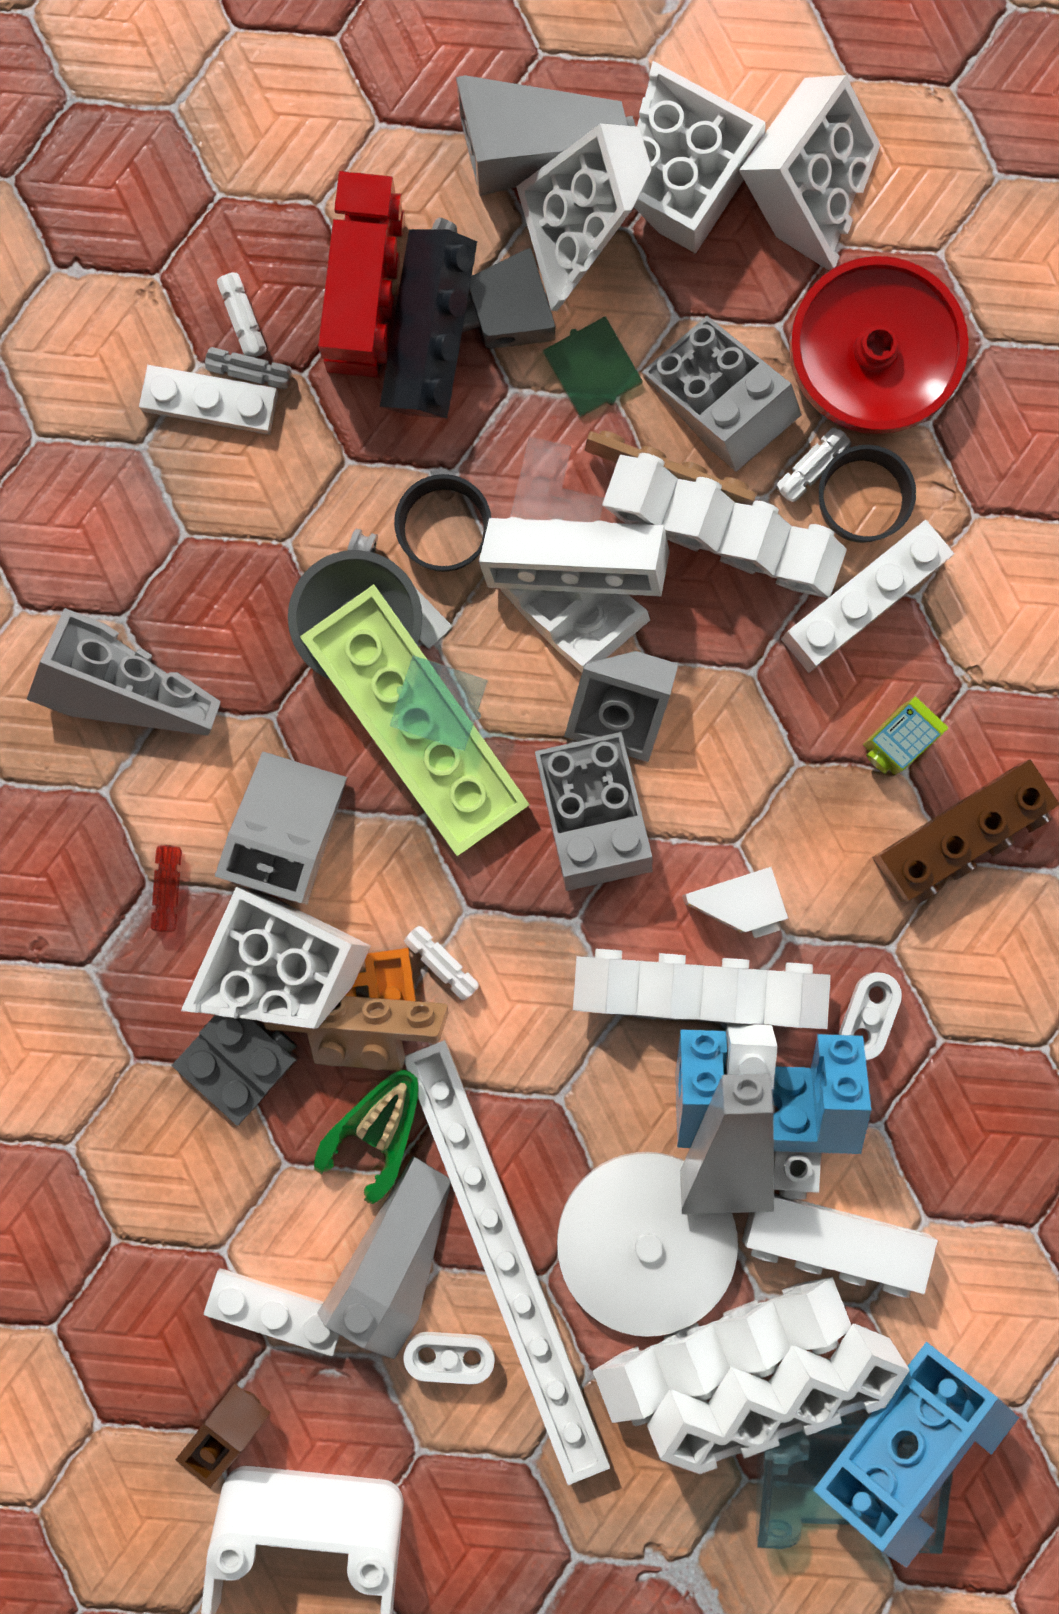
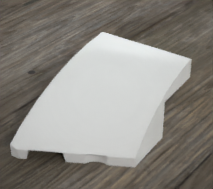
M499 588L530 624L581 673L586 663L606 659L650 621L648 610L632 597L625 594Z

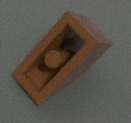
M234 1384L175 1460L211 1488L243 1451L270 1414V1411L261 1405L260 1400L253 1393L243 1390Z

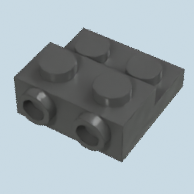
M214 1015L199 1032L200 1035L171 1066L238 1126L300 1057L293 1052L297 1045L280 1030H275L272 1033L258 1020Z

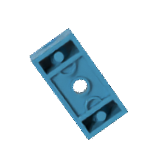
M680 1030L675 1072L677 1148L691 1147L722 1075H725L727 1058L726 1031ZM817 1034L811 1068L775 1066L772 1099L773 1104L779 1111L774 1113V1151L861 1154L872 1111L863 1036Z
M928 1342L922 1346L908 1365L910 1371L887 1406L871 1413L813 1490L880 1551L906 1568L935 1531L919 1515L969 1448L976 1442L992 1455L1019 1419L996 1395ZM907 1435H915L918 1439V1450L915 1455L908 1459L899 1458L897 1447L900 1440Z

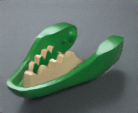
M400 1070L391 1074L370 1091L322 1139L315 1155L314 1170L320 1174L331 1170L334 1165L333 1156L338 1154V1147L343 1139L348 1136H355L378 1149L385 1157V1166L380 1174L375 1175V1183L368 1184L364 1189V1201L372 1205L384 1197L393 1186L399 1172L415 1114L419 1092L418 1078L407 1070Z

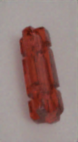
M159 845L156 848L155 863L159 864L158 870H154L152 906H156L155 912H151L150 924L151 929L156 932H173L176 929L177 914H174V907H178L180 872L177 871V865H181L182 850L178 846Z

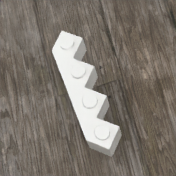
M639 453L638 458L624 455L619 456L602 506L623 522L628 524L644 522L648 525H664L666 537L669 541L694 551L703 549L721 555V562L750 574L759 572L777 578L775 584L787 589L825 598L831 596L847 550L834 537L835 532L817 524H810L808 529L791 526L778 514L779 509L763 501H754L752 506L735 503L721 491L722 485L705 477H697L695 482L678 479L664 467L665 462L654 455Z
M595 949V958L576 957L574 1011L672 1019H696L728 1023L765 1024L796 1028L827 1029L831 975L813 974V964L786 963L785 971L749 969V960L722 958V967L685 964L686 955L659 953L658 962L622 960V950Z
M833 1277L795 1284L783 1289V1295L780 1297H775L758 1303L757 1300L724 1312V1317L703 1326H698V1323L693 1324L685 1329L663 1336L665 1340L659 1344L652 1345L640 1351L638 1346L599 1366L593 1370V1374L612 1423L632 1421L633 1426L648 1423L669 1389L701 1401L707 1400L714 1395L717 1386L721 1384L731 1367L746 1373H752V1375L759 1378L768 1376L777 1370V1363L784 1359L792 1345L804 1350L812 1349V1352L816 1355L837 1348L839 1346L837 1340L845 1335L852 1325Z
M853 1323L830 1360L792 1345L770 1381L731 1367L708 1403L669 1389L648 1422L647 1427L660 1460L697 1474H702L718 1468L716 1461L742 1453L743 1457L746 1458L780 1446L778 1441L780 1438L802 1430L807 1436L842 1423L841 1416L865 1408L867 1413H871L885 1408L910 1370L890 1338Z

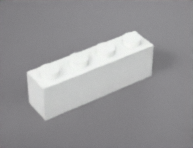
M517 517L507 519L489 518L479 564L488 588L661 596L670 551L664 525H648L644 522L622 524L608 523L606 521L573 522L561 519L548 521L524 520Z
M924 520L788 630L781 640L807 672L810 673L936 571L955 553L929 522Z
M775 1193L774 1212H749L742 1238L745 1246L752 1249L751 1256L773 1263H777L779 1256L796 1260V1268L814 1274H821L822 1269L827 1268L840 1272V1280L860 1286H865L867 1279L884 1284L883 1291L906 1298L910 1297L911 1291L925 1294L938 1241L927 1233L798 1199L779 1197V1194Z

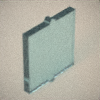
M412 655L403 685L398 686L396 689L399 697L389 726L465 751L474 721L481 717L478 709L488 680Z

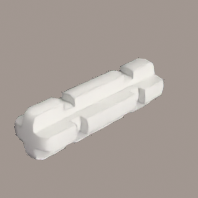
M233 272L219 277L217 285L223 300H225L224 303L237 337H240L239 343L244 355L255 358L264 354L267 348L261 332H258L259 326L248 297L244 294L245 289L239 275Z
M830 429L821 438L822 444L818 445L816 443L792 468L794 473L792 475L787 473L778 482L777 489L784 498L792 502L797 501L806 492L805 486L807 484L812 486L819 479L834 456L850 447L851 441L842 430Z
M418 926L413 929L405 938V944L415 954L419 953L422 956L421 960L445 984L449 983L452 986L451 990L461 1000L468 999L478 989V982L468 972L465 974L461 970L463 967L438 942L435 944L431 940L433 937L423 927Z

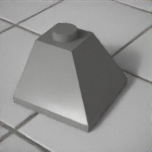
M638 651L586 663L564 737L582 741L622 732L627 755L649 762L670 698L678 663Z

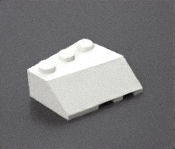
M653 61L637 127H640L652 170L633 207L658 233L696 253L744 179L739 169L765 134L766 122Z
M846 75L804 78L739 171L775 236L827 270H832L836 267L839 259L835 249L840 235L848 234L853 221L849 211L856 193H863L881 144Z
M600 123L517 186L551 311L559 310L632 211L652 170L640 127Z
M236 887L181 1011L317 1029L353 987L371 945L260 890Z

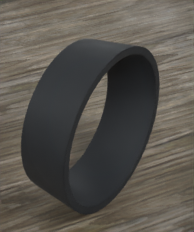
M858 445L840 452L826 466L819 485V506L825 522L837 535L853 542H873L894 534L908 521L916 501V485L907 464L894 452L876 445ZM855 461H869L881 465L894 476L901 491V510L894 524L884 533L876 536L852 534L841 528L832 519L825 506L823 495L829 478L840 467Z
M432 475L414 483L401 497L395 512V533L401 548L416 563L434 571H455L469 565L481 553L491 512L484 495L471 482L455 475ZM438 490H451L468 497L480 511L484 526L482 541L477 551L468 559L449 566L432 565L420 560L409 547L405 534L406 519L412 506L424 495Z

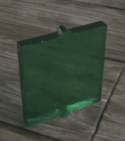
M606 316L579 331L572 329L570 336L543 350L545 358L580 418L606 403L609 405L615 404L617 397L643 383Z

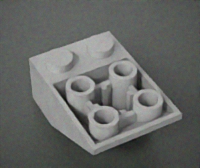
M708 316L703 318L642 371L643 376L703 443L736 472L802 415L792 384Z
M622 732L535 751L565 890H574L652 872L653 857Z
M262 751L228 833L215 877L308 905L347 777Z

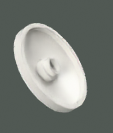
M635 1152L612 1158L593 1169L579 1182L569 1196L561 1214L557 1248L560 1269L567 1287L575 1300L589 1315L616 1331L635 1336H661L685 1329L702 1319L714 1308L731 1282L738 1252L737 1230L732 1213L682 1214L680 1170L684 1160L657 1152Z

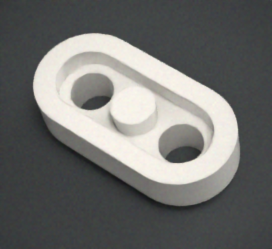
M874 972L863 976L855 986L839 1035L854 1036L856 1030L864 1028L869 1036L868 1041L864 1044L866 1060L878 1056L885 1047L901 1003L902 992L898 982L888 974ZM874 986H878L883 990L884 996L879 1003H873L869 998V991Z
M422 1332L410 1339L404 1352V1365L408 1373L413 1378L426 1382L478 1384L490 1376L495 1362V1354L491 1344L485 1338L471 1334ZM429 1347L433 1349L436 1354L435 1359L431 1362L423 1361L419 1357V1351L422 1348ZM470 1350L477 1351L481 1356V1360L475 1365H470L464 1360V1354Z

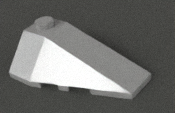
M64 608L39 662L27 700L72 717L209 736L221 701L177 672L166 673L151 663L152 655L142 648L135 652L118 641L119 633L108 625Z
M414 1156L411 1158L317 1314L325 1327L363 1349L392 1359L396 1358L419 1318L451 1186L449 1177Z

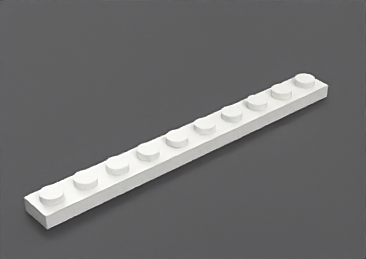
M446 1040L405 1055L404 1062L407 1070L418 1078V1099L566 1482L570 1485L610 1469L609 1460Z

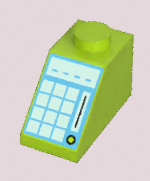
M915 696L898 707L866 740L863 746L870 751L866 757L881 772L887 773L890 771L896 775L907 768L949 727Z

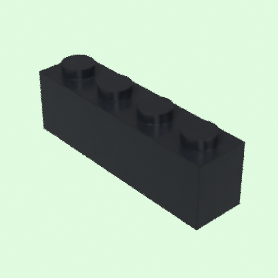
M409 229L379 407L409 416L448 418L477 241L448 229Z

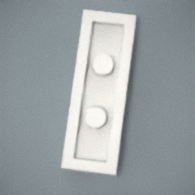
M147 365L139 408L142 412L270 435L278 391L273 387Z
M221 1268L217 1271L203 1315L329 1356H333L340 1336L325 1327L317 1314L324 1303L323 1301Z

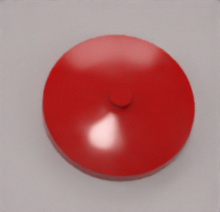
M870 256L854 259L833 268L823 275L803 298L795 315L789 339L790 362L798 386L810 404L835 424L849 430L867 434H889L915 427L933 416L946 403L958 386L965 370L969 348L965 317L959 303L949 288L938 277L922 266L889 256Z

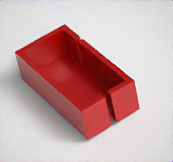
M339 171L334 211L336 214H345L344 220L333 219L318 348L328 373L379 378L380 365L387 364L390 338H387V324L385 322H393L395 312V295H392L391 279H398L400 269L397 237H403L405 226L402 194L395 192L393 176Z

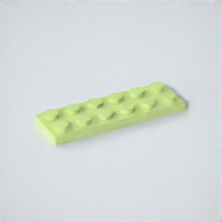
M375 585L366 589L300 636L457 856L530 805Z

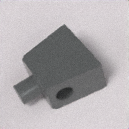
M531 248L525 249L472 275L469 289L471 302L467 303L462 333L479 328L486 349L555 340L556 326Z

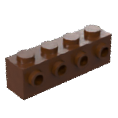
M1029 759L1014 766L872 858L901 902L914 899L917 904H920L940 891L937 883L951 875L954 880H957L977 867L974 859L989 851L991 856H995L1013 845L1015 841L1011 836L1026 827L1030 833L1052 819L1049 811L1059 806V802L1032 760Z

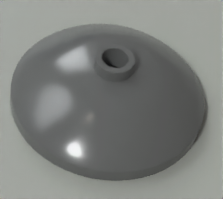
M347 550L333 553L314 563L297 582L288 608L290 636L304 662L323 677L330 679L300 636L372 585L376 586L416 644L418 643L422 629V606L419 595L407 574L386 557L362 550Z

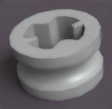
M356 528L347 550H362L375 553L378 535L371 533L367 537L363 535L362 530Z

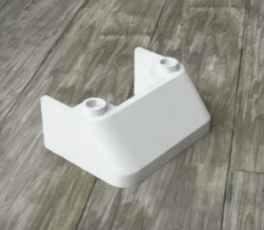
M241 1466L234 1469L226 1478L220 1494L207 1554L201 1614L216 1613L221 1603L223 1580H237L250 1571L255 1560L256 1545L349 1554L347 1575L351 1585L363 1594L382 1596L380 1614H393L404 1505L400 1489L394 1483L383 1479L255 1466Z

